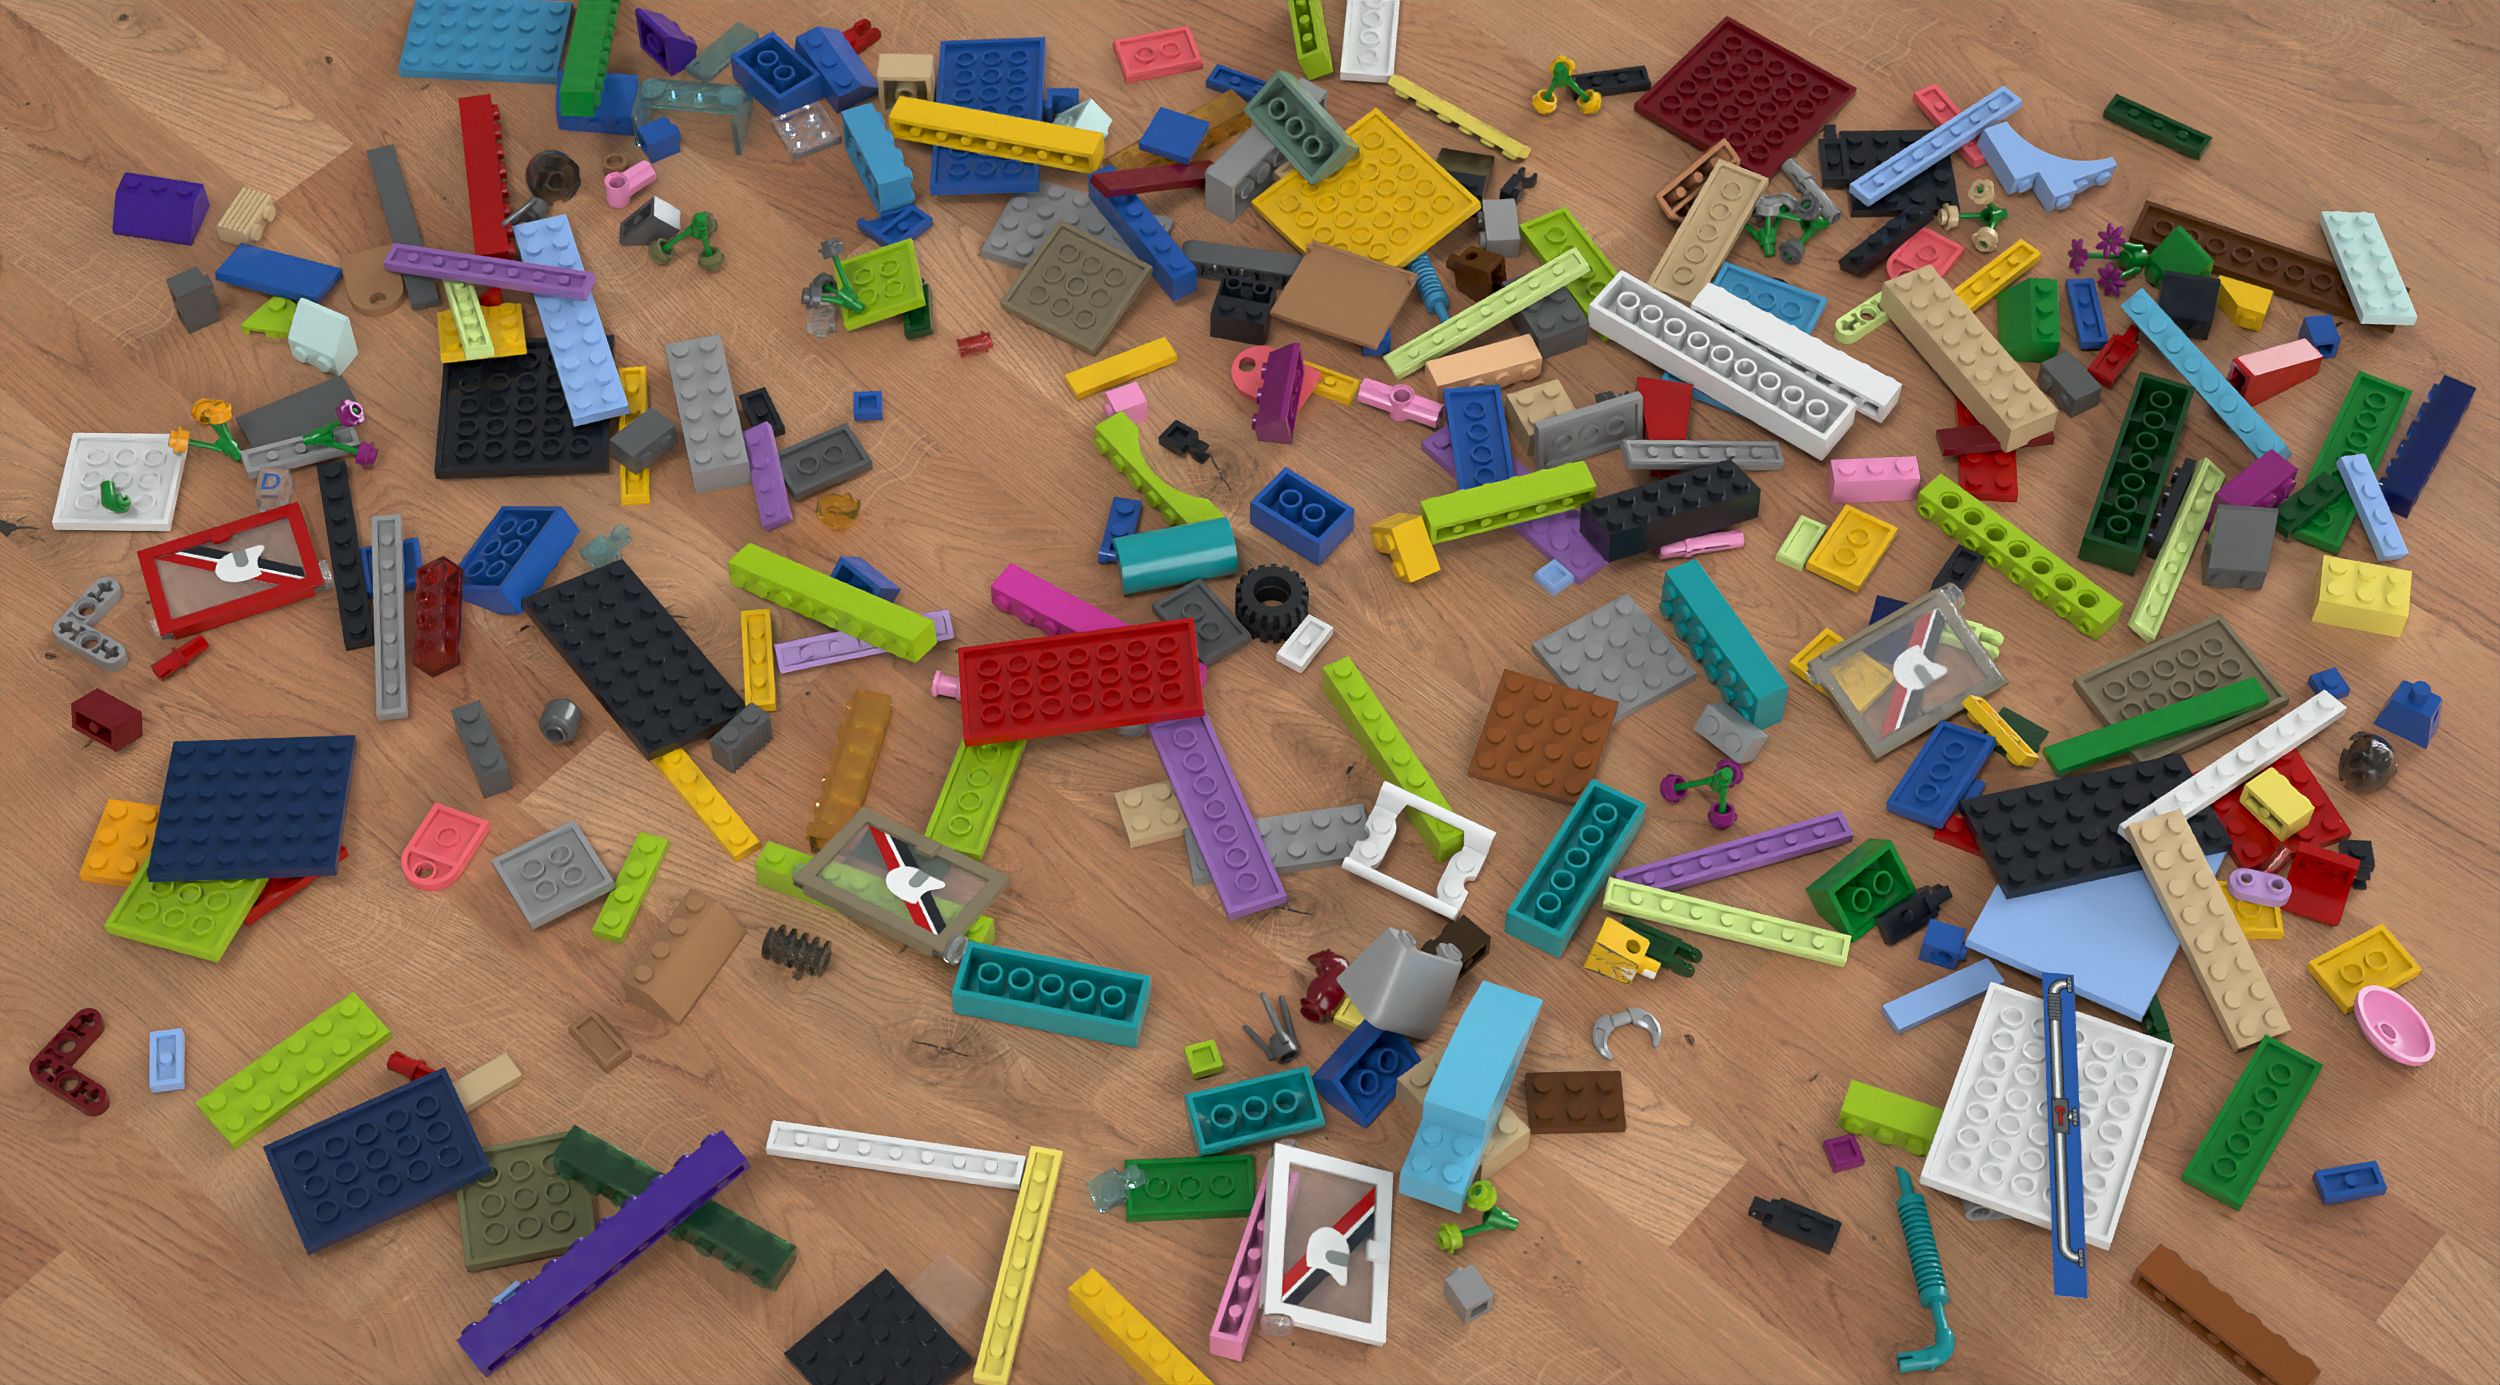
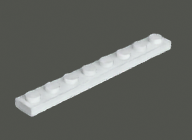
M775 1120L772 1122L766 1145L767 1155L1019 1191L1026 1165V1156Z

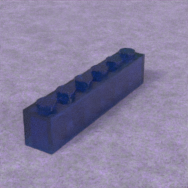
M2444 375L2439 385L2433 384L2427 396L2430 402L2424 401L2417 414V417L2420 418L2419 421H2412L2406 434L2409 436V439H2402L2396 451V454L2399 455L2398 459L2392 457L2385 471L2389 475L2387 478L2381 477L2378 482L2390 512L2403 518H2408L2469 408L2476 391L2475 387L2447 375Z

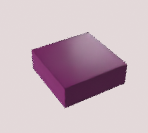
M1854 1133L1823 1141L1822 1147L1833 1173L1864 1166L1865 1159Z

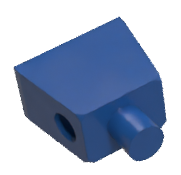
M2402 681L2385 702L2374 721V725L2427 749L2439 727L2442 698L2432 693L2430 685L2424 681H2417L2414 684Z

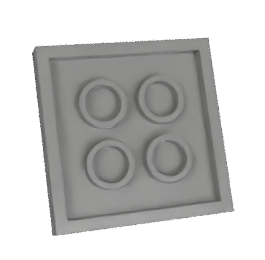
M575 820L491 860L493 868L532 930L616 889L613 879Z

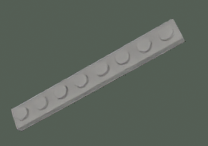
M401 514L371 517L376 715L378 721L409 718L403 522Z

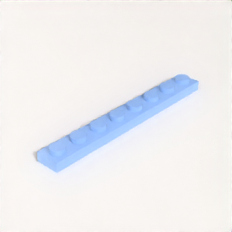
M2003 85L1852 182L1849 192L1869 207L1982 134L1985 128L1994 126L2019 110L2023 100Z

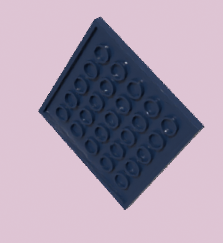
M356 736L174 741L147 871L149 882L337 876L357 748Z

